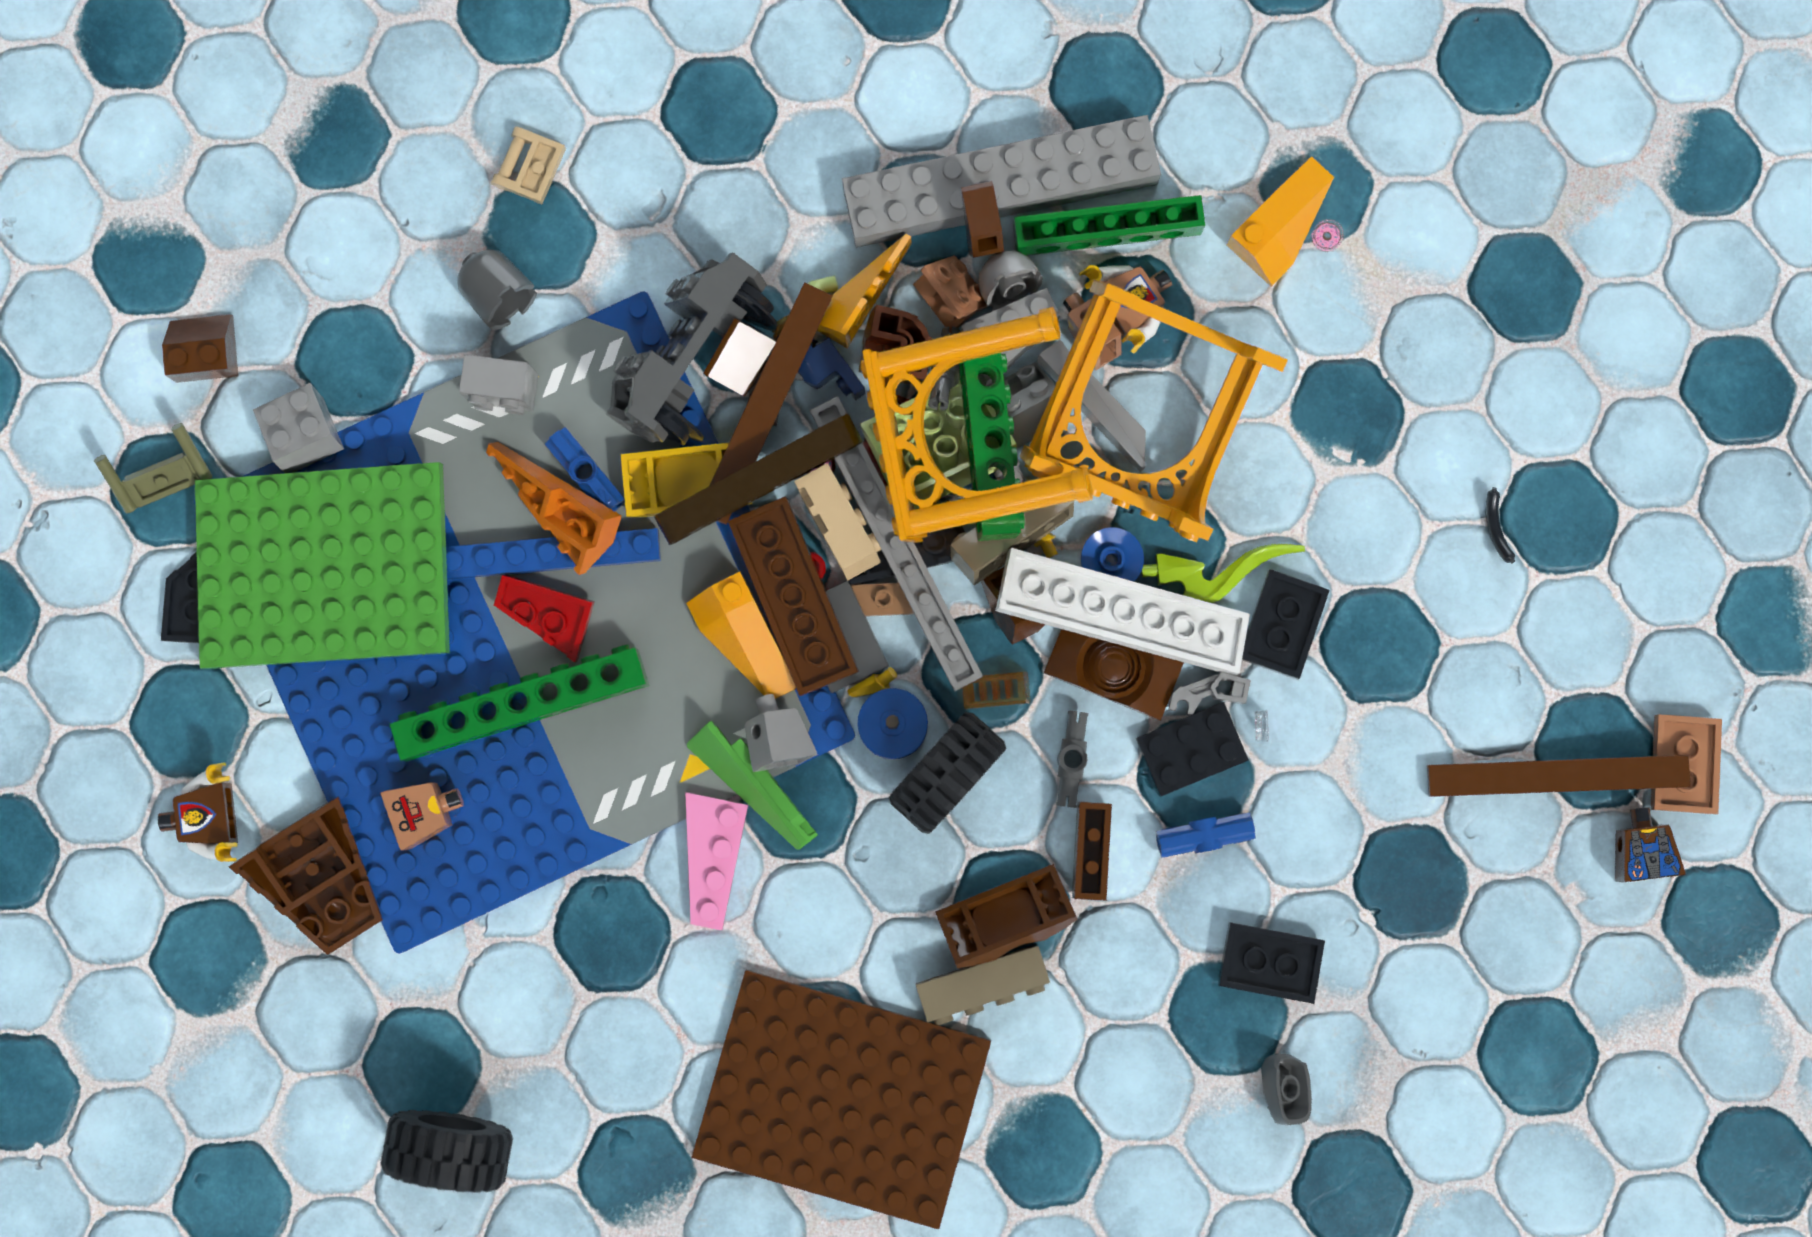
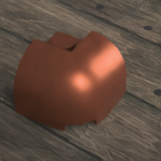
M876 305L872 309L866 324L862 340V350L870 349L883 352L932 340V337L929 336L926 327L918 319V316L906 311ZM860 360V365H859V370H858L859 373H862V370H861V360ZM928 367L911 372L910 374L916 376L923 383L927 376ZM904 380L900 382L903 384H912L909 380Z

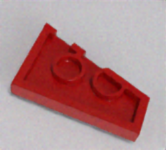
M504 574L500 580L494 606L522 626L543 638V641L550 646H554L564 653L567 658L576 663L579 659L595 602Z

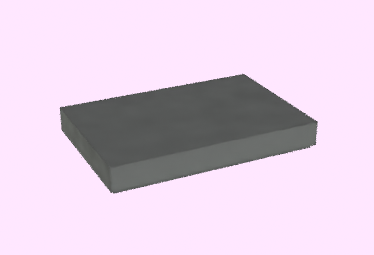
M849 581L843 582L826 592L859 672L828 685L831 693L837 692L889 667Z

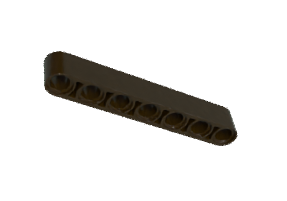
M845 414L654 516L668 544L672 545L863 443V440L849 414Z

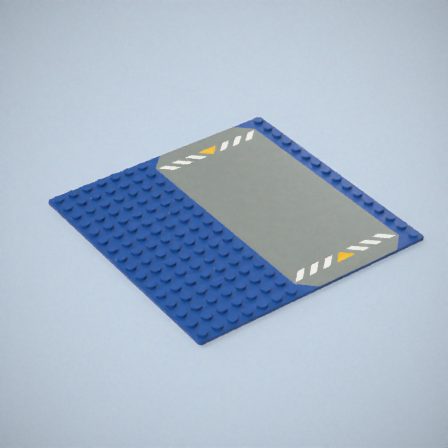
M641 291L497 358L528 362L539 376L534 411L524 410V415L506 413L505 408L493 407V411L475 409L474 404L468 403V400L459 393L460 375L337 432L344 447L343 450L294 473L440 462L443 464L446 547L554 537L550 530H544L517 495L520 490L512 479H506L501 473L503 467L494 456H488L486 453L488 443L499 442L583 492L545 446L550 436L566 427L623 497L624 487L620 454L719 443L695 392L688 399L680 415L691 422L703 434L704 440L702 442L688 439L685 445H680L666 438L664 442L656 441L652 443L631 433L606 415L611 407L612 381L617 375L614 369L624 356L628 358L630 355L638 353L656 352L661 345L666 347L670 341L649 294ZM684 372L680 379L686 384H688L690 387H692L686 373ZM272 462L242 477L285 473ZM582 466L578 471L579 479L589 478L593 472L592 466ZM624 502L615 511L622 515L617 532L658 528L661 561L590 567L585 574L581 575L577 574L574 569L509 574V576L595 602L579 659L576 663L567 658L560 650L543 641V638L522 626L494 606L502 575L447 580L450 653L266 665L327 802L338 796L340 798L383 918L381 923L396 953H404L685 820V792L723 800L738 795L687 748V742L710 721L717 725L731 744H734L740 738L744 739L747 743L745 723L759 715L755 700L764 695L699 631L686 603L711 585L741 572L777 643L729 523L725 525L716 521L692 535L669 545L654 516L627 518ZM748 505L733 512L729 520L750 512ZM629 644L630 649L637 648L640 652L650 685L648 687L414 760L400 761L390 723L398 721L397 716L410 711H416L417 715L429 712L428 706L443 701H446L447 705L458 703L459 696L472 692H477L478 696L490 693L489 687L507 682L508 686L521 683L520 677L533 673H538L539 677L551 674L550 668L566 663L569 664V668L581 664L580 659L594 654H599L600 658L612 655L611 649ZM616 665L607 666L603 672L604 679L607 682L616 680L619 675V669ZM585 674L576 676L573 681L574 689L576 691L586 689L588 686L587 676ZM548 684L544 687L543 697L546 701H551L557 696L558 689L555 684ZM828 685L804 696H799L797 689L775 699L778 710L790 708L798 710L818 755L801 764L840 747L855 738V732L836 692L831 693ZM524 693L514 696L512 704L515 710H522L526 706L527 698ZM492 702L487 703L482 709V715L486 720L492 719L496 714V706ZM462 712L456 713L452 717L453 727L457 730L464 726L466 722L465 715ZM429 721L422 726L421 733L425 739L431 738L435 732V727ZM799 765L770 769L768 771L774 778ZM426 783H438L442 794L458 788L463 798L464 806L448 812L452 825L410 850H400L380 793Z

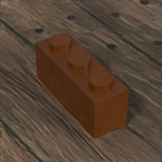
M1077 802L1072 883L1073 899L1107 901L1112 804Z

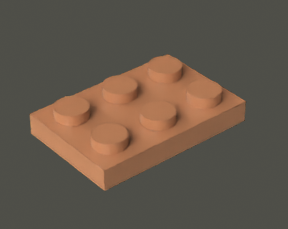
M1661 714L1654 716L1653 756L1689 755L1691 787L1651 789L1650 810L1718 814L1722 719Z

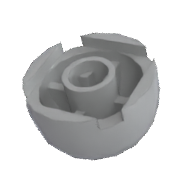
M1003 251L994 253L988 258L979 273L978 288L987 306H991L994 311L1020 300L1028 293H1036L1042 285L1043 277L1029 256L1018 251Z

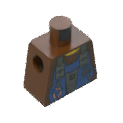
M1650 807L1630 809L1632 828L1616 830L1615 882H1632L1686 875L1671 827L1669 825L1652 826Z

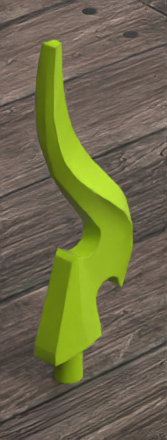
M1270 544L1257 547L1244 553L1210 581L1202 576V570L1205 567L1203 562L1166 554H1156V564L1143 565L1141 575L1142 578L1157 576L1158 586L1178 581L1184 586L1183 596L1215 603L1225 597L1248 573L1260 564L1277 556L1305 552V546Z

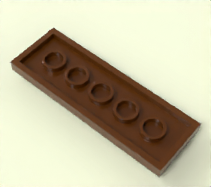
M786 496L729 520V526L799 696H804L858 673L859 669L788 498Z

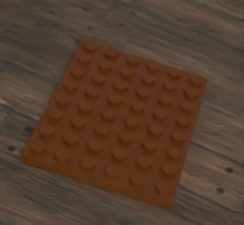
M745 970L691 1158L939 1230L991 1040L945 1026H936L931 1022L927 1023L924 1020Z

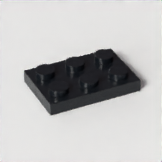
M1269 569L1246 634L1242 661L1299 680L1330 590Z
M1225 702L1136 738L1160 797L1249 761Z
M1229 922L1218 986L1314 1004L1325 940Z

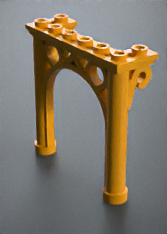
M1053 307L1041 309L1038 314L883 352L870 349L862 350L864 359L861 360V370L864 378L868 379L870 391L867 392V401L870 409L874 410L876 422L873 423V431L876 440L881 443L883 453L879 456L880 466L883 473H887L889 483L886 486V497L889 504H893L895 517L892 518V527L895 535L899 536L900 541L918 543L922 542V538L927 537V533L1074 500L1080 503L1093 499L1091 480L1086 468L985 491H972L962 488L949 480L940 471L929 452L925 439L924 413L926 403L937 380L948 369L961 362L1060 339V326ZM935 366L926 376L923 383L916 376L910 374L923 368ZM904 380H909L918 391L914 403L907 408H902L898 404L896 395L897 385ZM895 412L902 415L913 414V420L907 419V427L899 436ZM913 438L915 440V444L910 442ZM902 450L910 451L916 461L922 460L924 466L916 465L906 472ZM921 472H927L936 480L932 495L925 500L920 499L916 495L914 479ZM944 488L956 495L965 497L936 504L940 500ZM913 504L918 505L919 508L914 509Z

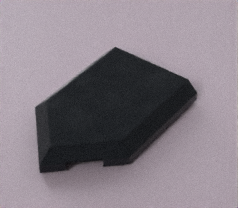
M197 552L182 567L166 578L161 641L199 644Z

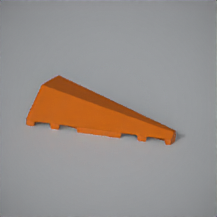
M499 442L488 443L486 451L488 456H494L503 467L501 472L506 479H512L520 490L517 495L544 530L551 531L559 542L557 546L562 554L567 553L575 563L574 571L579 575L585 574L614 543L622 515Z

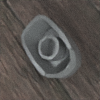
M1273 1054L1265 1058L1261 1066L1263 1093L1271 1117L1276 1124L1296 1125L1306 1122L1312 1110L1311 1082L1307 1064L1289 1054Z

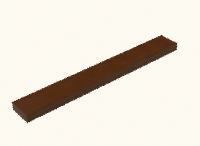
M804 282L709 486L756 462L833 295ZM731 514L718 520V522L727 525Z
M1689 755L1427 765L1429 797L1691 787Z

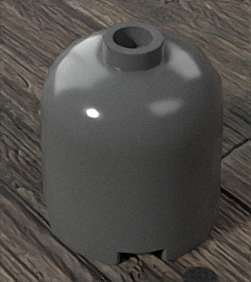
M487 249L469 254L463 260V266L457 276L460 293L491 330H499L509 326L511 322L508 319L518 311L522 315L526 313L537 296V292L533 289V283L498 250Z

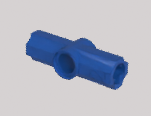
M564 427L549 437L545 446L582 491L613 511L619 509L625 502V498L569 430ZM584 465L592 466V475L587 479H579V469Z
M1250 812L1218 819L1210 817L1188 822V825L1155 831L1161 858L1189 852L1202 853L1221 849L1223 845L1237 844L1256 839L1254 822Z

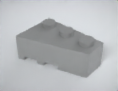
M1045 288L961 325L960 331H969L1038 314L1039 310L1049 307L1055 309L1058 321L1060 315L1048 288ZM1034 345L1001 352V354H1006L1007 369ZM979 375L984 386L992 384V379L988 375Z

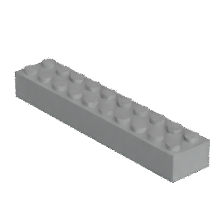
M1148 115L846 177L842 178L854 242L856 248L900 239L905 234L915 236L965 225L961 187L992 181L999 217L1001 218L1155 186L1159 182L1161 171Z

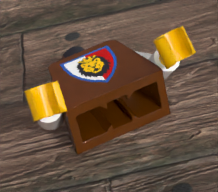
M225 762L212 764L207 767L205 772L200 773L182 788L181 795L173 798L174 811L158 814V826L161 832L176 830L177 841L186 842L188 849L208 859H217L220 862H235L237 858H232L230 854L231 848L238 846L232 783H220L230 780V776L223 777L221 773L222 767L226 766Z

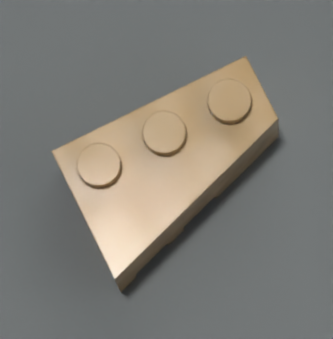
M828 463L794 481L805 506L847 581L881 563L877 552L881 550L878 541L873 533L866 534L863 526L867 525L862 513L859 508L853 510L849 503L853 499L844 483H838Z

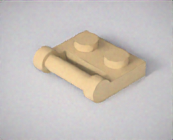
M514 127L511 134L513 140L498 175L494 174L491 184L501 190L509 191L543 204L566 147L561 143L523 128ZM524 144H531L516 181L510 180Z

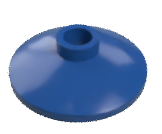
M1116 527L1104 528L1093 533L1085 542L1081 552V566L1083 568L1133 582L1140 575L1144 564L1143 549L1136 537L1130 532ZM1114 555L1117 558V564L1114 566L1108 565L1106 563V556Z

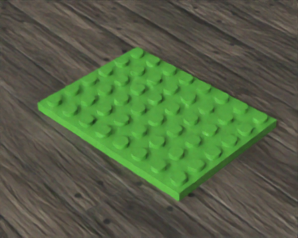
M433 462L195 480L199 662L201 669L450 653L442 463Z

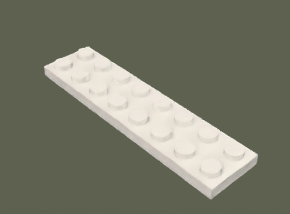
M1010 548L1007 553L996 606L997 612L1234 676L1240 673L1250 614L1014 548Z

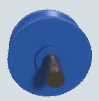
M888 688L874 693L864 702L858 715V731L864 745L881 758L901 759L913 754L922 745L927 734L928 718L924 706L916 696L902 689Z

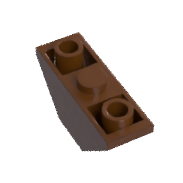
M989 181L961 187L969 255L975 258L1003 252V234L993 182Z

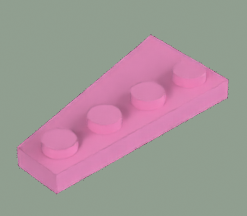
M685 792L690 922L692 925L723 930L748 804Z

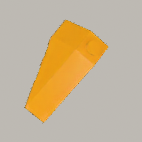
M1311 156L1231 235L1227 246L1272 287L1294 264L1334 176Z
M908 234L903 235L833 294L832 300L818 327V332L848 349L910 248L911 236Z
M741 572L711 585L686 603L699 631L763 695L774 694V698L777 699L796 689L784 657Z

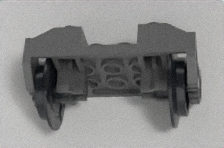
M732 252L721 263L712 259L708 260L702 269L682 277L680 281L675 279L665 293L669 297L664 305L681 316L683 321L679 319L671 328L669 335L672 338L666 347L661 345L656 352L638 353L630 355L628 358L624 356L614 369L617 375L612 381L611 407L606 415L631 433L652 443L656 441L664 442L666 438L680 445H685L688 439L702 442L704 440L703 434L691 422L680 415L695 390L680 378L712 330L724 338L734 319L740 321L744 319L755 326L769 331L777 329L778 324L771 315L774 307L762 294L767 284L759 271Z

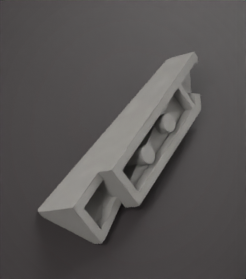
M1058 340L1038 355L1037 363L1057 382L1069 351L1063 342ZM1091 374L1083 394L1081 412L1141 473L1146 467V430Z

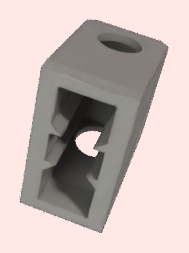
M774 694L764 695L755 700L759 715L745 723L753 772L799 765L818 755L798 710L795 708L778 710Z

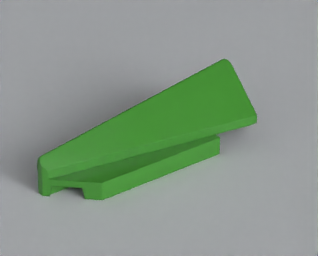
M710 721L687 742L689 750L795 849H801L818 836L768 770L753 772L748 744L744 739L740 738L734 744H731L717 725Z

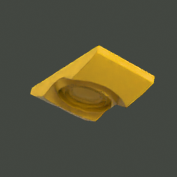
M729 443L620 454L626 517L656 516L667 508L709 487Z

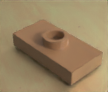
M899 583L852 585L866 617L915 615Z

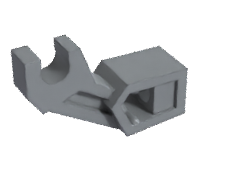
M1221 672L1190 685L1180 686L1171 694L1168 710L1176 711L1178 701L1183 700L1188 705L1186 714L1192 715L1202 698L1210 695L1213 700L1246 704L1251 680ZM1220 681L1232 682L1229 696L1224 695L1222 692L1217 693L1215 688L1219 686Z

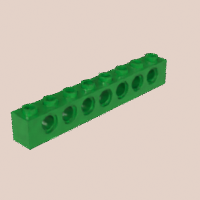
M629 644L611 649L612 655L600 658L599 654H594L580 659L581 664L569 668V664L566 663L550 668L551 674L539 677L538 673H533L520 677L521 683L508 686L507 682L489 687L490 693L478 696L477 692H472L459 696L458 703L447 705V702L443 701L428 706L429 712L417 715L416 711L400 714L397 716L398 721L390 723L400 761L414 760L648 687L650 685L640 652L637 648L630 649ZM609 665H616L619 669L617 679L607 682L603 676L605 668ZM585 674L588 678V686L583 691H576L573 687L575 677ZM553 683L558 689L557 696L551 701H546L543 697V689L546 685ZM519 693H524L527 698V704L522 710L517 711L512 704L513 698ZM492 702L496 706V714L492 719L486 720L482 715V709L487 703ZM462 712L465 715L466 722L462 728L456 730L452 725V717L456 713ZM431 721L434 724L435 732L431 738L425 739L422 736L421 729L426 722Z

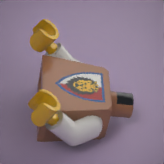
M1089 265L1079 273V276L1086 275L1090 280L1084 285L1086 289H1090L1094 280L1137 295L1138 298L1162 308L1165 301L1160 293L1172 286L1170 277L1163 269L1150 278L1142 267L1133 269L1129 265L1099 268L1095 265ZM1122 305L1114 320V325L1120 331L1123 338L1121 342L1131 341L1134 344L1131 350L1132 353H1136L1143 343L1156 334L1161 323Z

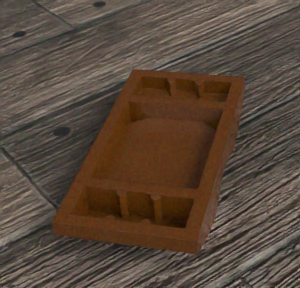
M1061 629L1043 674L1161 721L1184 662Z
M1054 864L935 911L957 968L995 961L1015 947L1026 943L1044 941L1077 920V916Z

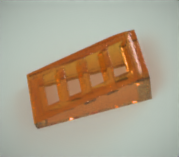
M1028 672L984 675L982 678L962 688L964 709L1027 704L1031 702ZM1013 679H1017L1019 698H1014ZM1002 680L1005 683L1006 699H1001L999 681ZM986 682H991L993 700L988 701ZM973 683H979L980 701L975 702Z

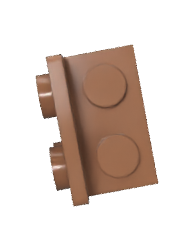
M956 256L925 265L921 269L923 275L913 284L945 327L949 326V333H951L952 327L959 329L972 315L988 307L981 296L978 288L979 285L969 275L966 265L957 259Z

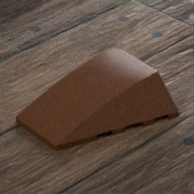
M339 796L305 815L228 866L233 872L242 876L258 894L261 893L269 900L278 912L287 916L296 924V928L327 955L383 920Z

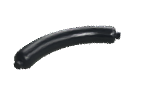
M1492 487V490L1488 491L1486 499V518L1489 534L1496 551L1503 561L1512 564L1515 562V554L1507 544L1500 525V493L1496 487Z

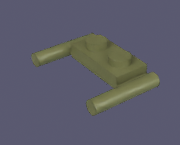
M178 423L171 428L184 451L183 453L127 475L123 481L120 480L106 455H101L94 460L125 513H131L138 507L145 506L195 485V480H205L213 477L183 423Z

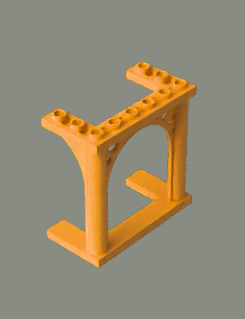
M1094 280L1089 291L1094 293L1087 312L1030 446L1024 445L1019 457L1025 462L1024 467L1028 468V471L1038 478L1086 468L1091 480L1093 496L1100 498L1101 493L1113 497L1111 503L1122 508L1129 509L1131 504L1141 509L1140 515L1157 521L1159 516L1169 520L1168 526L1174 528V531L1180 533L1179 535L1186 539L1197 542L1200 537L1208 541L1213 531V528L1205 523V509L1210 487L1263 365L1283 372L1288 360L1140 299L1137 295L1109 283ZM1121 305L1236 354L1202 433L1194 447L1179 462L1157 472L1131 473L1111 466L1093 450L1082 426L1081 404L1083 394ZM1074 408V415H1070L1072 409ZM1069 422L1074 424L1076 427L1074 434L1069 433L1061 436L1063 430L1068 431ZM1070 441H1078L1082 444L1081 452L1074 458L1067 459L1061 456L1060 451L1064 444ZM1086 457L1094 461V466L1088 469L1089 466L1086 464H1081L1078 467L1074 466L1082 462ZM1179 470H1186V474L1181 477V479L1185 480L1181 486L1179 479L1175 475ZM1105 471L1104 477L1098 475ZM1114 472L1119 473V479L1116 481L1111 479V475ZM1161 478H1167L1173 484L1174 493L1170 499H1163L1158 494L1157 483ZM1126 480H1127V483H1128L1129 488L1123 486V484L1125 483ZM1141 481L1150 483V494L1152 497L1148 496V492L1144 488L1138 489V484Z

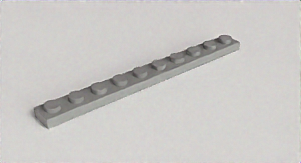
M838 396L810 410L818 428L847 414ZM863 443L834 458L954 692L982 678L983 675L914 542L900 541L899 536L895 535L892 527V518L895 517L893 504L890 505L887 500L886 488Z

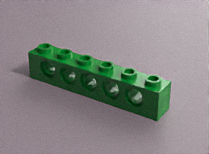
M1202 195L1018 216L1014 217L1013 233L1016 251L1029 256L1199 236L1206 225Z
M997 353L959 363L972 491H985L1020 483V479L1015 478L1014 466H1017L1018 463L1016 447H1011L1010 435L1014 434V420L1012 416H1008L1007 404H1010L1011 392L1009 385L1004 384L1003 373L1007 372L1006 354ZM978 375H988L992 379L993 384L991 386L982 385L978 380ZM989 405L993 407L996 416L992 418L985 416L982 413L981 406ZM985 437H995L999 442V448H989L985 443ZM988 468H998L1002 472L1003 479H992L988 474ZM1024 512L976 522L977 540L1015 539L1021 533V529H1024Z

